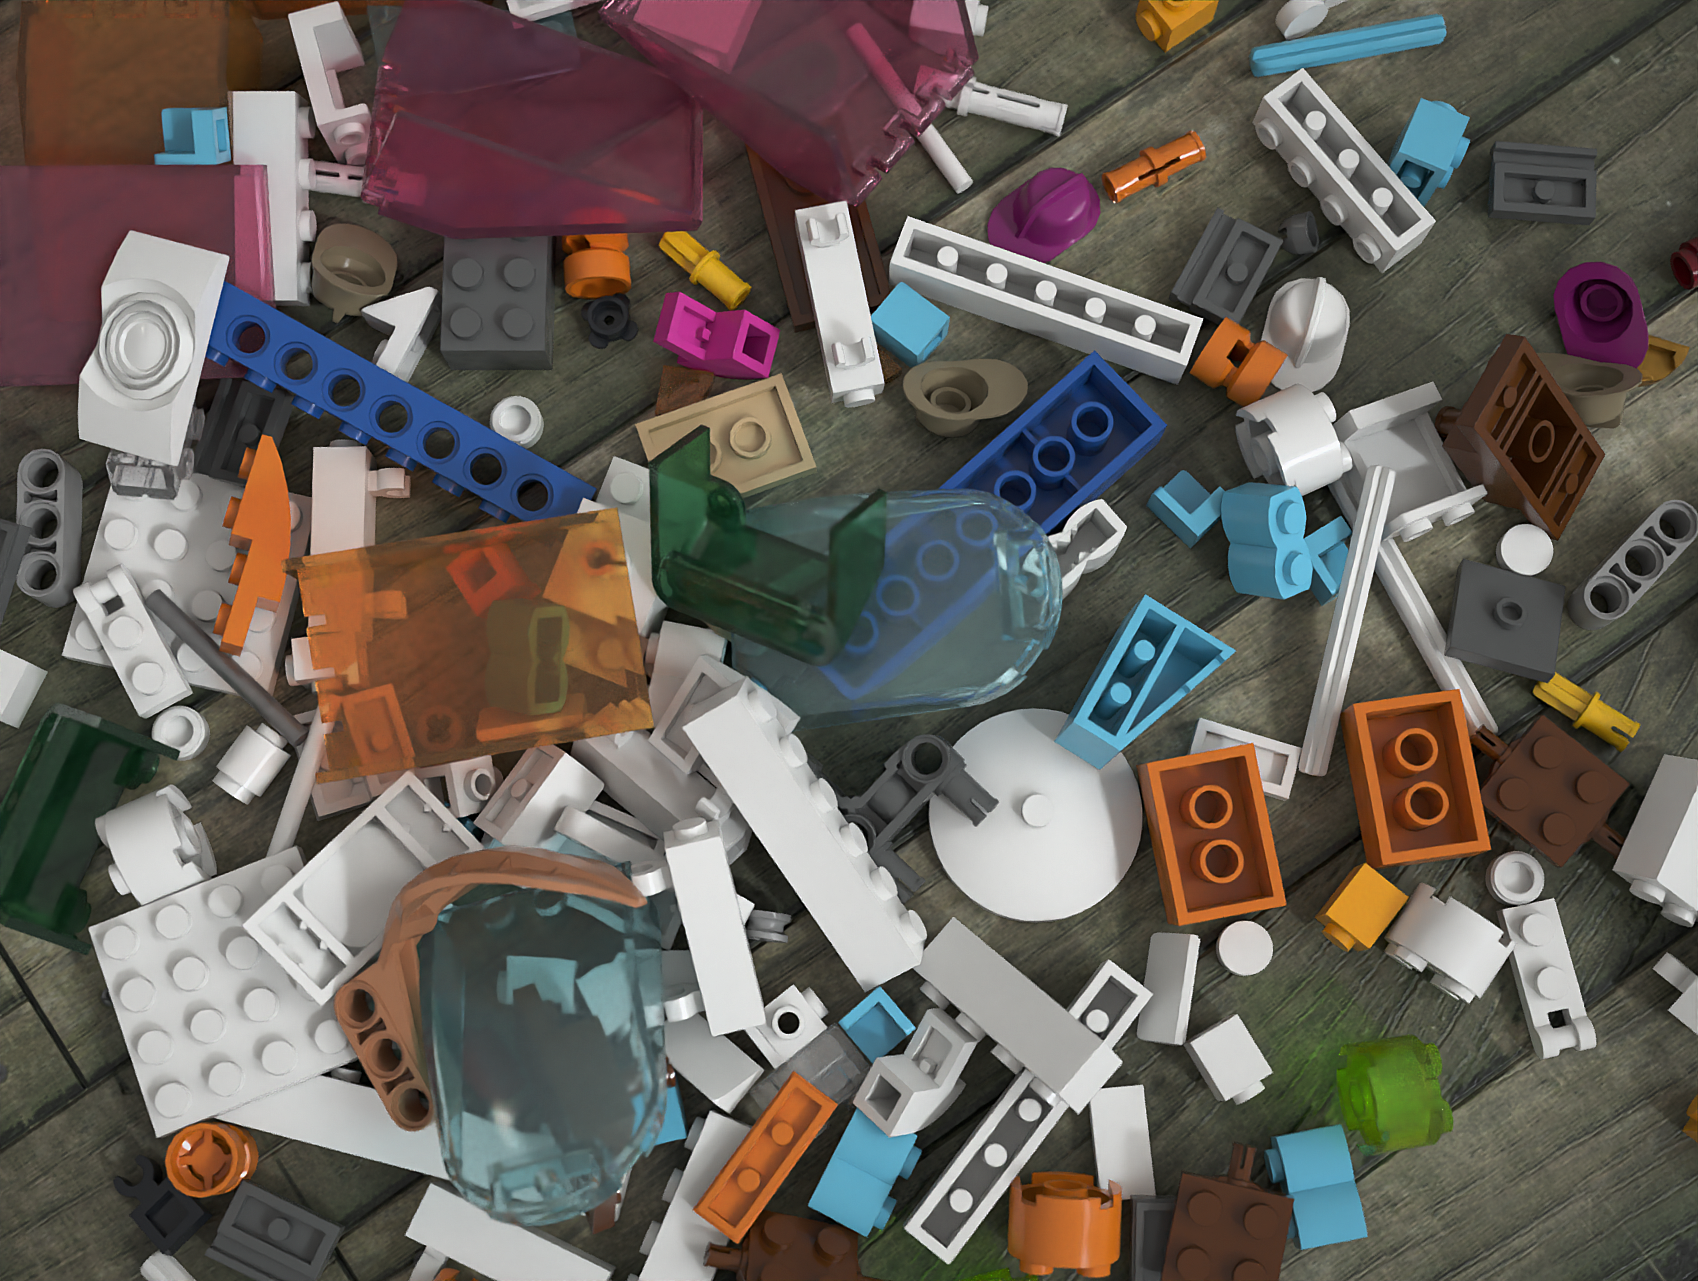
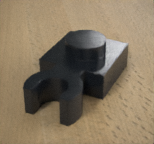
M139 1154L135 1161L143 1169L141 1182L133 1186L127 1178L117 1176L113 1183L120 1194L141 1202L129 1216L163 1255L172 1257L213 1215L197 1197L187 1196L176 1189L168 1177L161 1182L162 1170L155 1160Z

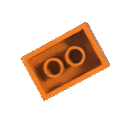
M1460 689L1355 703L1340 713V722L1366 862L1371 868L1379 870L1470 857L1491 850Z
M1254 743L1136 765L1168 924L1182 926L1287 905Z

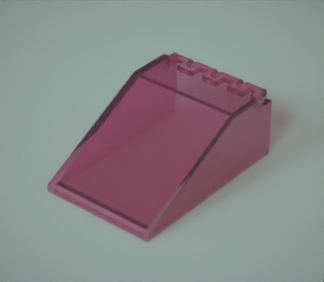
M476 0L404 1L382 54L381 61L388 64L381 65L377 72L375 98L365 159L366 166L364 168L361 188L362 200L377 206L379 215L452 239L697 231L703 222V85Z
M608 0L598 11L601 19L782 175L830 203L847 201L848 204H853L857 207L862 204L882 181V176L876 169L884 173L890 172L914 144V139L909 133L920 137L946 108V103L942 98L948 101L954 99L974 76V70L970 65L973 66L979 59L965 0Z
M267 165L0 166V387L79 384V376L97 345L102 325L101 286L118 249L130 230L230 256L224 280L276 309ZM259 327L245 330L240 337L242 352L254 353L260 350L265 342L264 330ZM205 357L200 379L244 377L248 368L231 359L223 367Z

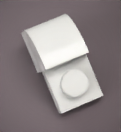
M927 1009L904 1054L877 1057L852 1103L888 1137L917 1132L938 1119L954 1103L964 1089L966 1083L959 1078V1075L977 1045L978 1040L943 1009Z

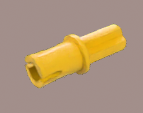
M674 225L663 234L659 242L660 249L690 275L689 280L693 285L700 283L723 302L730 311L735 310L742 304L752 287L747 282L741 280L719 260V252L716 250L708 251L678 225Z
M1555 672L1549 683L1537 681L1532 692L1534 696L1573 720L1572 727L1578 729L1580 726L1584 727L1615 747L1619 752H1622L1630 742L1628 738L1611 727H1617L1632 738L1640 728V723L1632 721L1599 700L1600 693L1596 691L1590 694L1557 672Z

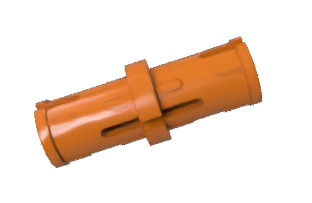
M1190 130L1185 135L1157 149L1150 146L1141 150L1140 157L1110 172L1103 173L1101 176L1102 183L1111 201L1119 203L1122 199L1150 185L1160 187L1168 182L1169 176L1197 162L1204 161L1206 159L1204 145L1198 134Z

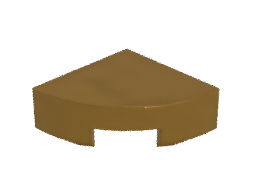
M1648 335L1649 348L1643 362L1637 367L1643 374L1642 383L1637 387L1652 385L1668 377L1682 364L1690 347Z

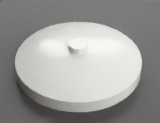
M1031 708L1005 712L981 722L969 730L953 746V749L965 759L964 763L967 767L964 770L992 797L1000 801L993 811L988 813L972 799V802L987 815L977 827L943 794L939 796L934 795L929 800V832L935 854L943 871L956 888L970 901L990 913L1009 920L1031 923L1052 922L1066 919L1089 909L1106 897L1123 879L1136 855L1141 838L1142 801L1137 781L1126 758L1120 752L1099 770L1055 743L1057 735L1069 714L1060 711Z

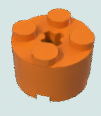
M1075 1172L1032 1173L1031 1184L1021 1185L1020 1175L1016 1176L1009 1186L1007 1250L1009 1254L1020 1260L1019 1270L1031 1275H1047L1053 1273V1267L1076 1268V1273L1085 1277L1100 1278L1110 1275L1111 1264L1120 1257L1121 1185L1108 1179V1190L1100 1189L1094 1186V1175Z

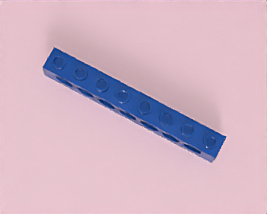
M224 280L205 357L223 367L226 366L229 359L248 368L243 377L270 393H273L277 385L295 395L291 402L293 406L317 419H320L324 411L343 421L338 429L340 432L365 446L371 437L390 447L385 457L412 472L418 463L436 473L432 483L460 498L465 489L482 498L483 500L478 508L498 520L506 523L510 515L527 523L529 526L525 534L552 549L556 541L565 544L582 499L586 498L593 501L597 494V488ZM252 327L262 328L265 333V342L262 348L254 353L242 352L240 337L243 332ZM299 353L309 354L313 361V368L310 374L300 380L290 379L287 374V363L290 358ZM346 379L357 381L360 385L358 400L350 406L337 405L333 397L336 385ZM392 405L404 407L408 414L407 423L404 428L394 433L383 431L380 425L382 412ZM438 431L451 433L455 440L452 453L443 459L430 457L426 450L428 438ZM483 457H493L501 463V475L495 483L490 485L477 483L472 475L474 464ZM531 482L540 483L548 490L547 503L537 511H528L522 508L518 500L521 488Z

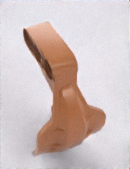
M502 846L472 851L448 858L425 869L402 888L390 908L378 961L344 984L337 991L334 999V1011L337 1020L391 1119L398 1127L411 1132L425 1129L448 1117L455 1111L459 1102L457 1084L439 1051L416 947L422 936L434 929L439 913L450 903L467 894L480 883L513 884L564 893L583 894L616 901L634 908L648 904L642 893L619 869L600 860L573 854H562L543 848ZM366 991L373 998L374 1012L367 1006L365 1000ZM392 1041H395L400 1047L402 1053L401 1061L393 1053ZM419 1090L427 1096L429 1110L425 1109L421 1104Z

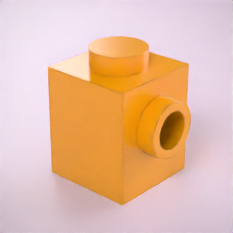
M1139 0L1135 14L1136 22L1145 38L1149 41L1155 40L1166 53L1213 20L1219 0Z
M1363 863L1350 871L1315 918L1325 925L1322 933L1334 945L1346 952H1349L1351 948L1359 952L1371 948L1409 897L1368 864Z

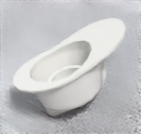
M1300 278L1288 282L1275 293L1269 305L1261 341L1265 340L1288 355L1271 381L1276 388L1283 390L1292 385L1301 384L1311 392H1315L1327 385L1334 378L1338 370L1350 324L1349 308L1343 295L1332 285L1326 283V278Z

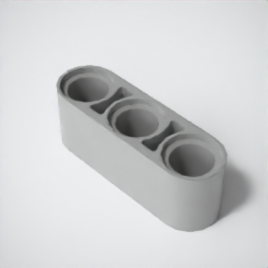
M41 448L25 455L19 463L17 472L16 523L31 527L32 529L16 577V583L22 592L44 605L59 608L74 601L73 589L81 585L83 483L81 474L73 465L54 451ZM58 469L59 473L56 481L50 486L43 488L42 483L46 474L51 470ZM57 519L58 524L54 533L42 539V528L50 520ZM56 569L57 575L52 586L41 590L40 583L44 574Z
M1670 500L1664 502L1640 519L1570 595L1567 609L1573 622L1583 629L1593 631L1602 629L1627 613L1698 535V513L1693 506L1685 501ZM1660 519L1671 523L1676 533L1675 539L1664 535L1660 529ZM1625 555L1637 559L1642 569L1641 576L1629 571L1625 564ZM1591 591L1601 594L1606 599L1608 605L1607 613L1598 611L1592 605L1590 599Z

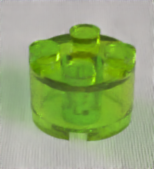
M1406 1034L1349 1043L1341 1047L1339 1056L1348 1055L1347 1067L1337 1069L1339 1101L1348 1131L1359 1130L1365 1143L1355 1144L1362 1154L1371 1156L1432 1146L1439 1141L1441 1134L1452 1132V1111L1448 1102L1442 1099L1437 1077L1442 1073V1060L1439 1050L1434 1043L1423 1044L1415 1035Z

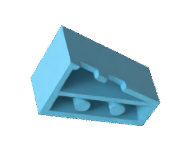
M1145 594L1124 617L1054 742L1097 769H1102L1211 675L1236 650Z

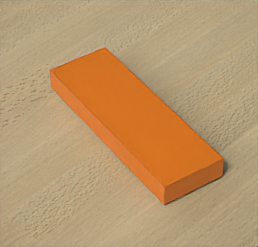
M793 1071L698 1201L693 1211L738 1244L838 1104Z

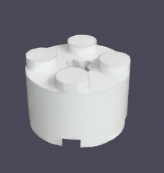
M1295 384L1245 406L1236 413V416L1244 418V422L1235 425L1236 435L1244 460L1254 479L1264 475L1269 484L1297 486L1301 495L1304 496L1339 480L1344 472L1352 469L1350 453L1341 441H1338L1332 422L1336 420L1335 408L1330 398L1324 392L1314 395L1305 386Z
M172 784L110 810L105 815L95 819L98 835L104 845L110 848L115 863L109 865V874L115 888L121 895L132 892L140 907L213 879L211 876L217 874L216 861L207 834L201 822L193 825L191 820L183 813L192 808L185 795Z
M1419 883L1384 938L1389 944L1384 953L1410 970L1414 968L1422 972L1424 968L1435 974L1430 983L1457 1001L1461 999L1469 1004L1473 997L1480 1000L1515 947L1516 942L1513 939L1501 938L1504 933L1502 930L1452 897H1449L1447 902L1443 903L1433 896L1435 888Z

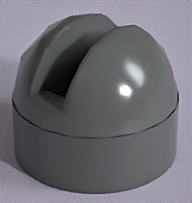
M1311 211L1297 213L1284 219L1278 228V233L1287 234L1288 238L1282 239L1283 243L1281 245L1286 252L1301 255L1318 250V229Z

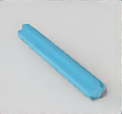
M1431 14L1257 46L1251 49L1249 55L1250 68L1254 76L1261 77L1440 44L1446 36V26L1442 15Z

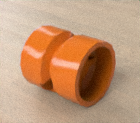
M585 208L564 215L561 219L562 248L569 255L563 261L566 293L576 298L596 300L602 296L629 292L632 288L630 260L623 253L629 247L626 215L609 208Z
M1225 317L1199 355L1190 371V375L1213 389L1223 385L1226 387L1227 398L1241 407H1245L1260 400L1288 355L1265 340L1256 344L1251 342V332L1230 318ZM1228 358L1234 361H1240L1242 363L1239 366V368H1237L1232 364L1231 360H1229Z
M225 1121L206 1122L188 1126L174 1137L167 1149L165 1165L167 1176L176 1189L187 1196L203 1198L236 1191L241 1181L251 1179L256 1171L259 1154L255 1139L244 1127Z

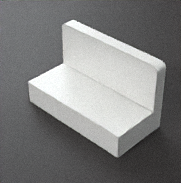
M537 735L473 824L504 846L543 848L557 852L567 838L553 829L566 805L586 813L604 788V782L565 751Z

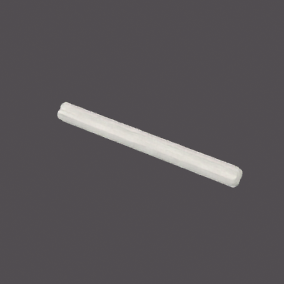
M1370 465L1367 468L1299 760V771L1305 774L1322 777L1327 773L1396 477L1395 470L1389 467Z
M1344 472L1339 480L1328 484V487L1353 530L1360 500L1346 472ZM1391 538L1380 542L1374 570L1441 691L1460 689L1469 739L1472 735L1476 734L1475 731L1482 724L1496 735L1498 733V726L1463 663L1459 659L1444 655L1447 635L1395 541Z

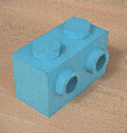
M1421 98L1397 138L1387 165L1422 206L1425 207L1436 188L1444 189L1454 168L1457 169L1470 143V139L1462 136L1470 117L1458 113L1448 103L1428 101Z

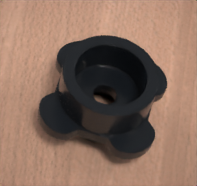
M615 293L612 296H602L583 305L581 315L589 323L591 330L589 342L593 347L605 349L610 342L620 339L631 341L637 336L638 326L630 318L628 310L631 303L626 295ZM606 318H614V323L607 325L605 323Z

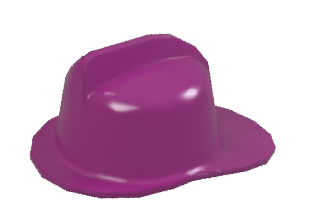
M1065 168L1045 169L1004 197L993 209L987 224L988 241L990 245L1045 264L1084 238L1096 226L1101 213L1100 198L1093 185L1083 173L1077 174Z
M1601 261L1584 262L1570 268L1558 280L1553 294L1555 312L1567 354L1597 362L1625 364L1637 368L1645 358L1649 348V339L1641 299L1633 279L1619 267Z

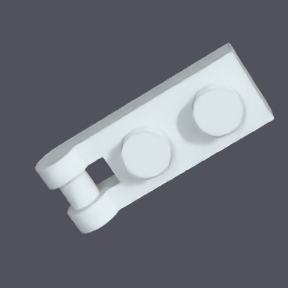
M121 563L106 572L108 577L93 585L87 581L74 588L73 593L80 607L87 614L138 715L147 719L191 695L193 692L150 609L145 605V600L132 575ZM119 595L125 607L109 614L104 603Z
M1552 898L1496 911L1501 930L1504 932L1503 938L1513 939L1516 942L1515 947L1509 954V960L1531 1041L1539 1059L1558 1056L1559 1050L1574 1047L1577 1051L1596 1047L1595 1030L1585 1011L1555 899ZM1562 1010L1566 1026L1553 1028L1550 1025L1547 1013Z

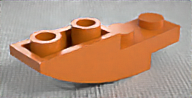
M263 434L261 435L257 450L248 447L245 450L238 478L247 480L242 499L231 496L222 527L232 529L229 546L249 551L248 555L239 552L236 554L228 583L237 585L238 589L233 605L221 603L213 629L214 634L223 636L219 651L239 657L241 656L255 607L275 613L278 610L287 576L290 553L291 514L287 483L273 437Z

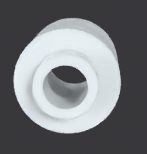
M261 723L257 730L246 725L216 767L220 771L212 781L248 805L255 795L259 797L263 795L291 757L290 754L283 750L288 741L264 723Z

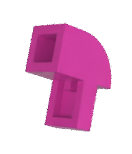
M671 292L665 295L653 342L679 355L677 363L695 371L729 379H761L769 377L780 329L747 310L715 312L681 292Z

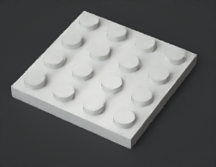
M119 457L83 583L89 581L93 585L108 577L106 572L109 569L122 563L132 575L144 600L151 593L160 589L220 646L223 636L214 634L213 629L221 603L233 605L238 589L237 585L228 583L237 552L246 555L249 553V551L229 546L232 529L222 527L231 496L242 499L245 488L212 479L204 474H195L185 470ZM289 492L291 514L290 553L287 576L278 610L275 613L255 607L241 656L228 654L272 696L311 552L312 497ZM119 595L104 603L109 614L125 607ZM77 602L62 656L69 660L114 669L87 614ZM151 611L190 686L240 696Z
M294 846L88 928L157 1138L169 1136L188 1126L199 1124L359 1059L338 1022L334 1011V999L337 992L320 1006L241 926L307 865L301 847Z

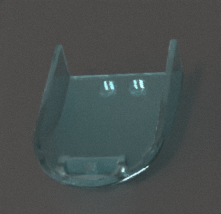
M974 489L859 493L798 500L724 514L733 670L745 677L748 676L751 681L772 694L797 716L801 717L792 732L970 707L989 702L1008 693L1027 678L1025 673L1034 664L1042 650H1048L1058 627L1063 598L1062 578L1053 546L1037 522L1033 521L1013 503L997 495Z
M631 861L612 865L632 882ZM529 887L442 910L439 913L434 929L421 937L420 1010L422 1036L442 1162L450 1180L466 1201L486 1212L491 1219L512 1225L536 1226L560 1222L587 1212L621 1189L624 1185L620 1179L635 1164L641 1154L648 1158L655 1146L665 1119L667 1080L660 913L650 896L645 897L648 904L634 908L598 897Z

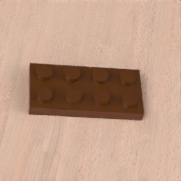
M842 115L744 139L747 158L794 333L816 328L795 228V210L847 201L870 314H873L891 291Z

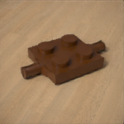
M1544 715L1537 716L1521 737L1508 744L1488 730L1484 724L1475 731L1476 734L1470 737V744L1472 743L1493 760L1487 779L1479 787L1483 809L1556 868H1562L1577 848L1591 839L1610 853L1614 859L1618 858L1626 839L1605 823V821L1608 819L1610 808L1630 783Z
M1233 1142L1228 1175L1206 1176L1181 1170L1160 1281H1279L1294 1197L1293 1195L1264 1189L1250 1180L1257 1147L1246 1144L1243 1163L1240 1166L1244 1145L1240 1142Z
M764 1209L746 1232L745 1241L741 1249L708 1242L703 1262L704 1267L709 1266L735 1272L737 1281H893L862 1275L857 1261L858 1232L848 1227Z

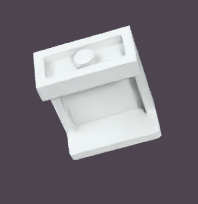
M335 1L288 14L316 123L339 164L363 167L367 163L375 162L377 157L387 155L386 142L367 105L359 104L346 108L336 73L363 66L365 63L361 48L339 2Z
M1434 382L1350 410L1333 424L1338 441H1341L1350 453L1352 469L1347 471L1346 474L1359 500L1367 468L1370 465L1389 467L1396 472L1381 542L1401 535L1404 542L1413 540L1432 530L1433 526L1431 523L1441 519L1445 526L1462 521L1475 513L1472 505L1488 494L1483 484L1466 490L1450 456L1442 447L1443 442L1427 413L1442 401Z

